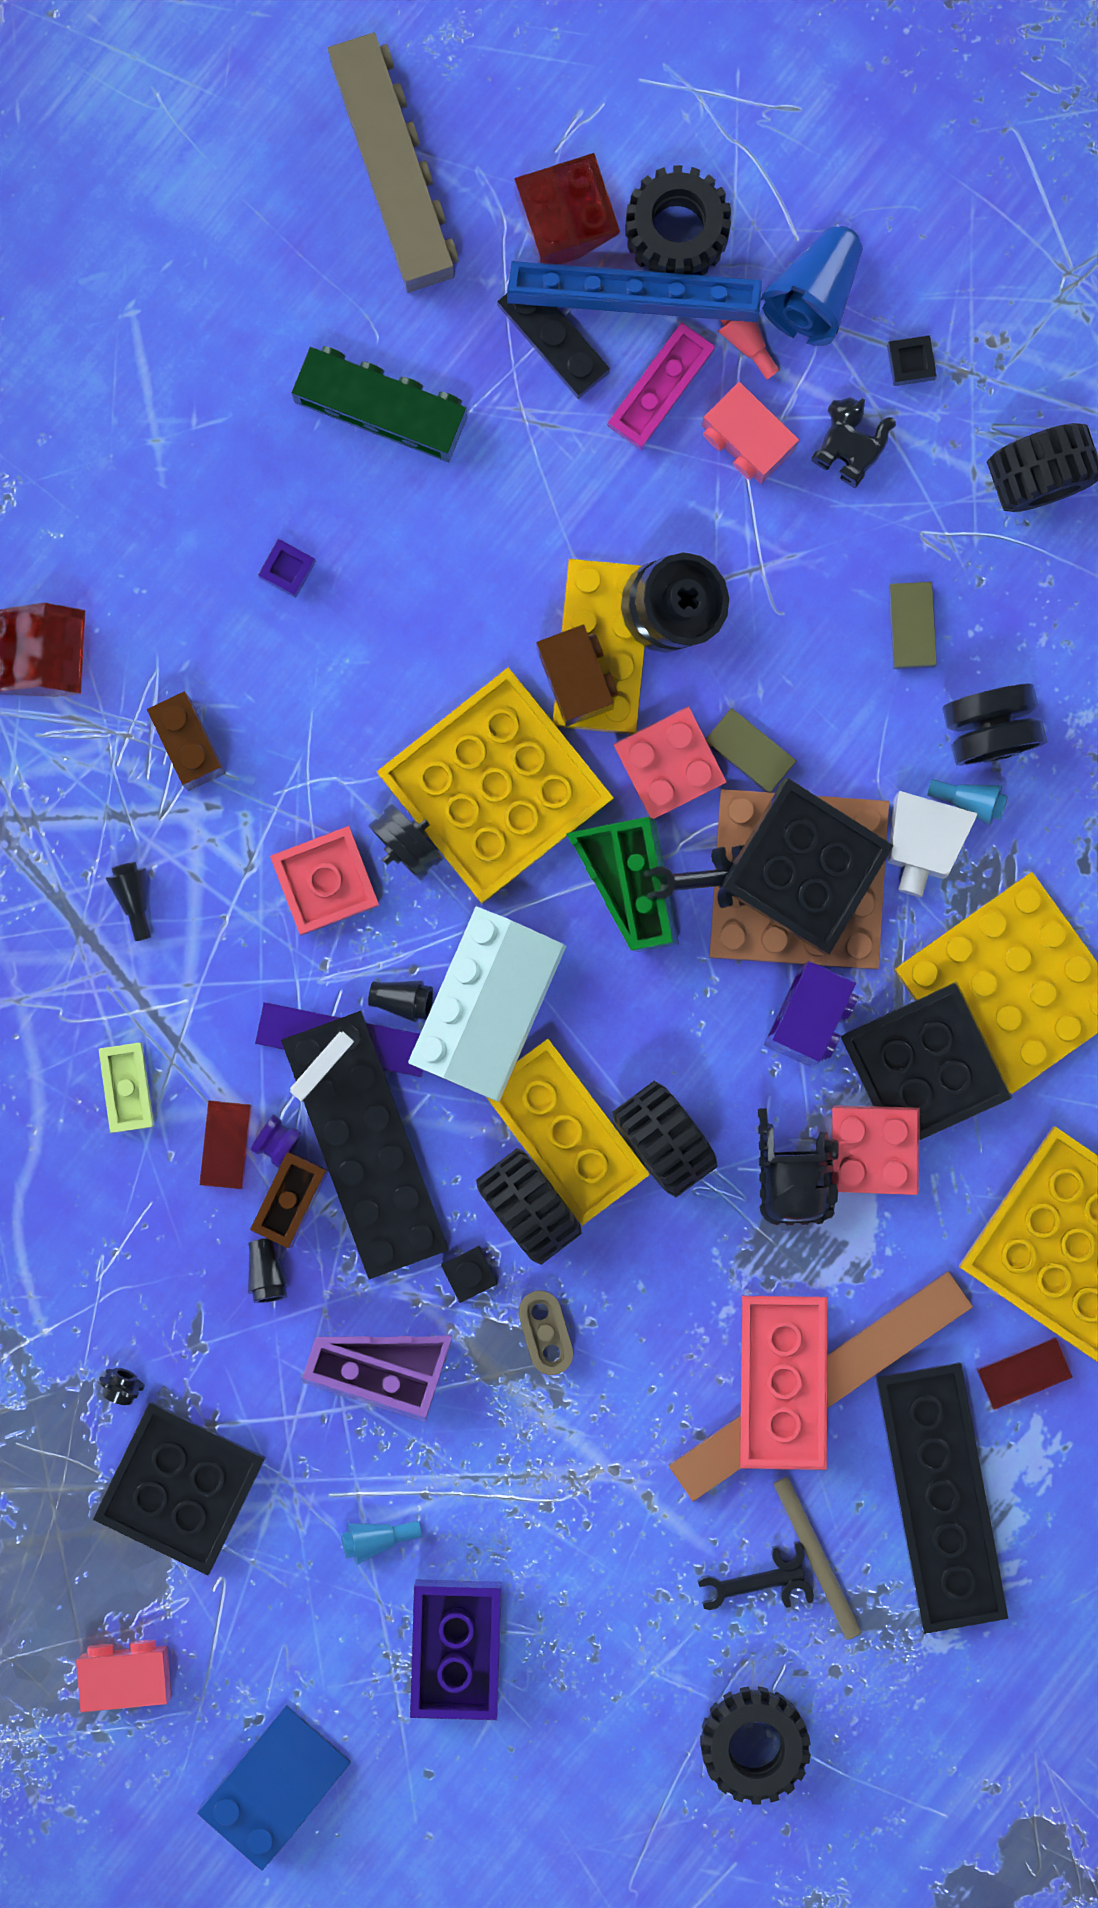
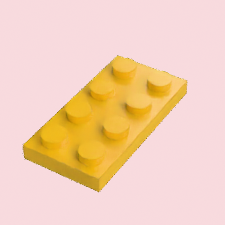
M569 559L562 632L584 624L588 635L596 633L604 657L597 660L603 674L611 673L619 696L612 698L614 702L613 710L565 727L555 700L553 723L556 727L631 735L636 733L645 646L637 642L625 626L621 611L622 592L631 574L642 566Z
M546 1039L516 1062L499 1102L486 1097L582 1226L650 1175L549 1039Z

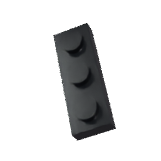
M507 294L497 301V306L577 399L582 397L610 373V368L557 307L507 303Z

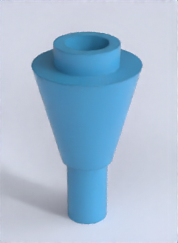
M934 779L931 780L927 793L929 796L953 802V805L960 809L977 813L976 818L989 826L992 824L993 818L1001 820L1008 798L1007 795L1001 794L1002 785L959 784L956 786Z
M419 1521L391 1526V1524L347 1523L348 1532L341 1533L346 1559L353 1557L356 1565L395 1546V1543L422 1537Z

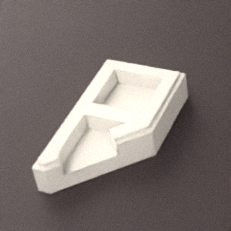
M339 1032L293 1084L290 1092L302 1102L354 1041L344 1032Z

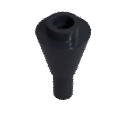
M136 862L112 867L113 875L105 879L125 915L129 917L134 940L141 941L151 938L145 915L146 868L138 869Z

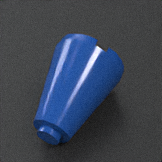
M845 226L829 227L766 288L761 300L765 299L762 309L765 316L776 328L792 338L796 336L797 332L807 336L809 339L806 344L813 346H825L834 340L841 324L863 251V246L859 241L857 233Z

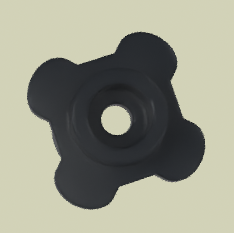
M123 1368L106 1369L105 1377L101 1376L98 1381L102 1386L101 1395L110 1402L119 1405H131L133 1400L138 1397V1391H143L145 1387L144 1383L138 1380L133 1372Z

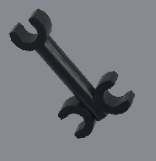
M744 845L732 847V862L726 857L725 847L712 849L711 858L714 866L717 868L716 870L672 874L669 869L662 866L648 869L644 872V877L653 876L658 878L661 888L659 891L647 894V898L657 901L669 897L676 890L720 886ZM719 889L717 900L720 908L733 906L732 896ZM739 901L740 906H745L744 903Z
M799 1541L794 1542L796 1554L790 1561L781 1559L778 1547H772V1559L779 1569L720 1581L715 1576H702L697 1580L699 1587L711 1585L717 1589L714 1599L702 1602L703 1608L706 1610L717 1609L727 1597L782 1585L780 1596L786 1608L791 1607L789 1594L795 1588L802 1589L805 1592L807 1603H812L814 1598L813 1590L805 1581L801 1565L805 1555L802 1545Z

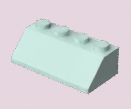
M476 906L408 1063L499 1102L566 949V945L510 919Z

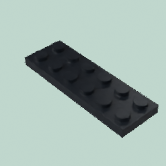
M361 1010L284 1038L281 1042L294 1078L297 1081L339 1032H344L354 1041L303 1102L368 1280L449 1251Z
M957 1362L875 1377L922 1632L927 1634L1008 1619L961 1363Z

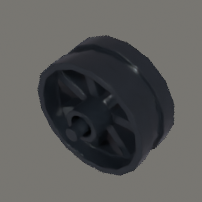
M392 804L384 810V814L378 820L375 819L368 825L386 846L383 850L387 855L382 861L387 866L393 860L397 864L402 862L420 881L428 874V870L434 865L437 866L444 859L426 838L428 834L425 829L430 826L427 820L424 819L419 824L415 820L410 822Z

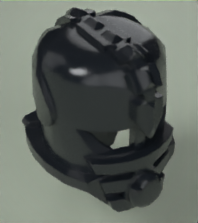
M759 1108L758 1118L760 1125L758 1126V1134H760V1141L758 1143L760 1150L759 1166H761L759 1181L761 1182L760 1198L762 1201L759 1207L762 1216L766 1221L774 1225H779L780 1223H785L786 1225H793L794 1223H800L801 1225H808L809 1223L823 1224L825 1220L833 1217L835 1214V1203L838 1202L837 1185L829 1184V1172H833V1160L838 1159L839 1156L838 1141L829 1139L828 1132H820L816 1140V1151L774 1152V1126L768 1123L767 1108ZM822 1174H824V1186L817 1185Z

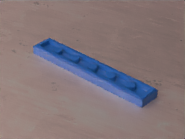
M512 261L507 290V303L758 323L762 280Z

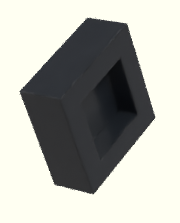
M930 335L888 342L887 349L894 386L936 379L937 374Z
M480 1246L441 1265L459 1303L498 1284Z

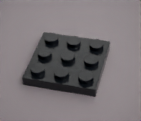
M785 778L719 888L821 953L830 955L894 845L791 779Z
M957 981L841 1035V1040L873 1106L920 1108V1140L1008 1101L1013 1097Z
M150 1402L93 1520L209 1576L266 1457Z

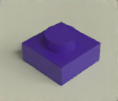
M278 539L258 576L265 582L296 598L316 560Z

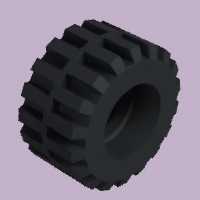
M673 165V173L667 174L665 167L656 170L655 178L651 179L647 175L641 180L640 189L635 188L631 194L630 204L627 206L625 237L628 238L627 247L630 254L635 253V262L639 267L642 268L646 265L649 267L648 271L689 275L697 273L703 276L708 273L710 265L716 266L720 261L721 253L725 252L731 227L730 203L725 202L726 193L723 188L716 189L714 187L715 179L709 174L705 179L699 177L700 169L691 167L690 173L682 172L683 165ZM680 206L693 211L701 220L703 229L698 236L690 241L681 243L671 242L663 238L656 231L653 220L662 210Z
M1064 424L1031 434L1002 447L987 460L1003 511L1021 512L1038 508L1083 491L1098 481V454L1086 424Z
M656 1081L651 1082L612 1111L614 1123L654 1179L668 1194L678 1197L718 1167L713 1149L696 1124L668 1089Z
M516 1148L476 1179L477 1188L481 1196L532 1261L542 1265L582 1234L581 1225L526 1152Z
M748 1686L740 1688L739 1693L732 1695L730 1691L723 1695L724 1700L719 1704L715 1702L710 1708L711 1713L709 1717L704 1718L702 1724L703 1732L700 1735L702 1757L711 1780L717 1783L718 1789L725 1795L728 1792L733 1795L734 1800L742 1803L744 1799L751 1800L752 1805H761V1800L768 1798L771 1803L780 1800L778 1795L784 1791L790 1794L795 1789L794 1783L797 1779L802 1781L806 1774L804 1768L806 1764L810 1763L811 1757L809 1752V1745H811L810 1737L796 1707L786 1701L785 1697L780 1693L775 1692L773 1694L767 1688L759 1686L758 1690H750ZM750 1722L767 1723L776 1729L780 1737L781 1745L777 1755L770 1763L762 1767L749 1768L742 1766L733 1759L730 1753L729 1744L733 1734L741 1726Z

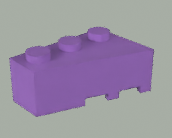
M452 1335L438 1337H316L302 1377L303 1383L426 1422L452 1341Z

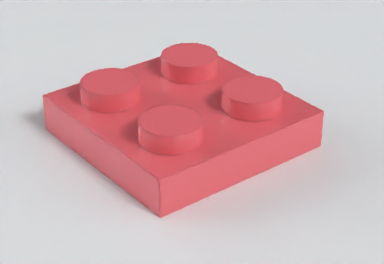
M689 706L613 744L649 817L652 819L727 783Z
M349 826L270 856L300 936L380 906Z
M835 1105L832 1108V1139L838 1141L839 1156L838 1159L833 1160L832 1184L837 1185L838 1192L917 1195L920 1191V1108Z

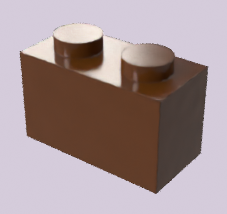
M583 624L536 642L538 655L565 727L613 710L614 702L612 698L619 695L611 673L603 674L597 660L604 657L596 633L588 635Z
M185 691L147 709L182 786L187 791L226 774L192 700Z
M287 1152L250 1230L286 1248H292L329 1171L292 1152Z

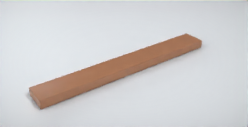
M948 1271L828 1353L827 1408L973 1307ZM741 1415L668 1465L692 1501H695L741 1469Z

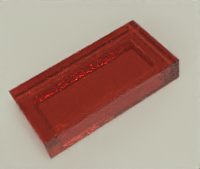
M208 1100L199 1185L243 1189L252 1105Z
M1055 1337L976 1369L993 1410L1073 1378Z

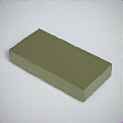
M932 582L890 584L889 603L893 669L935 667L937 662Z
M732 708L706 738L708 745L768 793L773 791L797 761Z

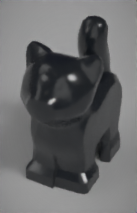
M849 397L843 400H834L829 405L828 413L831 417V427L825 435L822 447L813 454L811 461L824 470H828L836 459L844 461L846 466H843L839 471L842 474L840 479L853 488H857L864 478L865 472L879 459L888 442L890 430L896 426V421L891 417L881 420L876 428L874 437L856 431L854 428L861 422L864 415L865 399L862 398L858 401Z

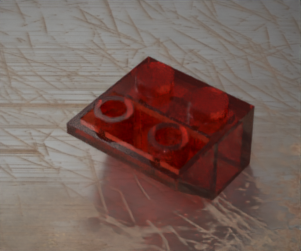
M594 153L514 178L515 196L537 263L560 265L579 259L620 234V229Z
M45 602L0 609V695L59 697L81 694L85 610Z

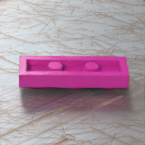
M681 322L610 418L607 426L642 450L715 351V346Z

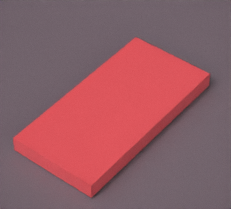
M742 1296L741 1469L827 1470L828 1297Z

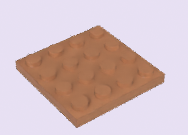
M720 790L716 848L725 847L726 857L730 862L733 860L732 847L745 845L775 793ZM817 796L887 841L889 801ZM885 861L830 955L821 953L749 906H740L739 900L733 896V906L720 908L717 900L720 886L714 887L709 958L804 965L810 961L819 966L878 970Z

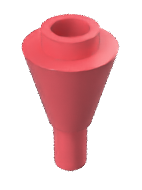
M720 320L724 327L718 330V332L749 359L752 358L766 380L780 371L765 349L766 344L757 322Z

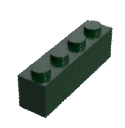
M323 346L321 351L313 347L309 348L291 392L294 403L445 462H450L468 418L467 407L461 405V399L446 392H439L438 396L423 391L421 383L401 376L399 381L383 375L385 371L382 368L369 362L362 361L360 366L346 361V356L336 349Z

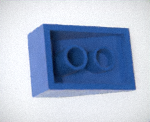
M286 1705L204 1800L197 1814L263 1871L350 1765L351 1761Z

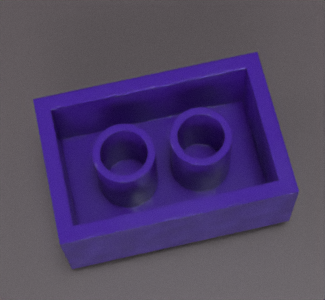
M810 961L805 963L798 969L764 1046L809 1067L820 1063V1061L823 1062L827 1058L830 1059L841 1035L834 1032L837 1024L845 1021V1019H849L859 998L858 995L852 993L856 982Z
M416 1579L413 1600L410 1718L497 1720L502 1582Z

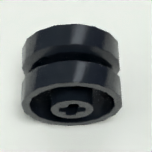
M682 552L644 564L631 574L622 592L621 611L625 626L637 642L649 650L668 653L707 642L717 634L728 616L730 598L725 579L714 564L700 555Z
M1017 684L984 691L952 701L942 707L948 729L953 731L975 729V731L959 736L951 744L956 765L962 766L1003 760L1048 742L1043 721L1034 718L1014 720L1031 713L1038 706L1033 684Z

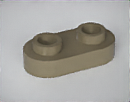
M533 1291L527 1294L521 1301L519 1319L535 1368L546 1375H557L564 1372L572 1362V1344L557 1298L547 1291ZM539 1303L544 1304L548 1308V1315L542 1320H538L532 1315L533 1306ZM548 1345L557 1346L560 1350L558 1359L554 1361L547 1360L543 1354L545 1347Z

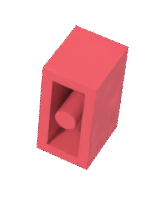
M740 382L703 417L702 427L705 429L703 432L705 439L718 451L724 448L735 458L733 461L734 467L746 479L751 480L754 477L760 484L796 450L799 439Z
M156 1640L131 1642L130 1649L114 1651L113 1644L93 1645L87 1647V1653L81 1654L76 1660L80 1712L167 1704L172 1698L168 1646H156Z

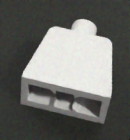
M899 791L893 801L889 843L894 846L887 856V863L904 868L898 890L909 895L923 897L929 875L941 879L946 878L973 826L977 813Z

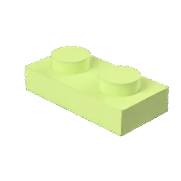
M143 1043L98 1049L110 1133L154 1127Z

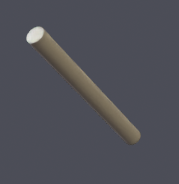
M786 1476L773 1482L775 1490L846 1640L860 1635L862 1632L789 1477Z

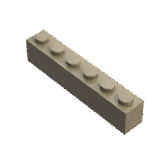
M373 32L327 47L330 63L407 293L454 278L453 264L458 263L459 258L452 238L444 240L440 225L445 224L446 219L439 199L431 201L427 186L433 185L432 177L426 160L418 162L414 147L420 146V142L413 121L405 123L401 111L402 108L407 107L400 82L392 84L388 70L393 69L394 64L388 45L379 46L376 34Z

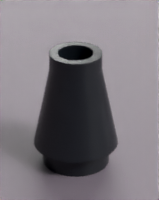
M373 981L369 990L368 1004L371 1007L380 1008L413 1022H417L418 1019L427 1020L433 1003V987L424 985L423 981L383 983Z
M265 1238L249 1242L248 1293L253 1295L254 1303L273 1302L288 1297L286 1288L290 1284L276 1252L274 1241Z

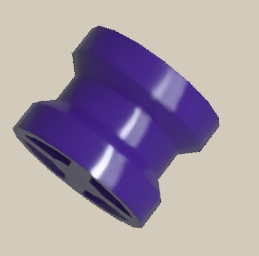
M272 1115L257 1136L250 1150L256 1154L264 1153L271 1158L273 1165L280 1168L286 1153L293 1151L302 1133L297 1129H287L282 1125L280 1118Z

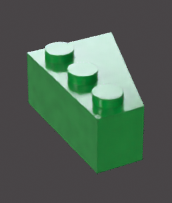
M648 816L566 833L631 951L642 952L679 944L670 896L657 901L647 898V894L660 890L661 883L656 877H644V872L654 867H664L656 820Z

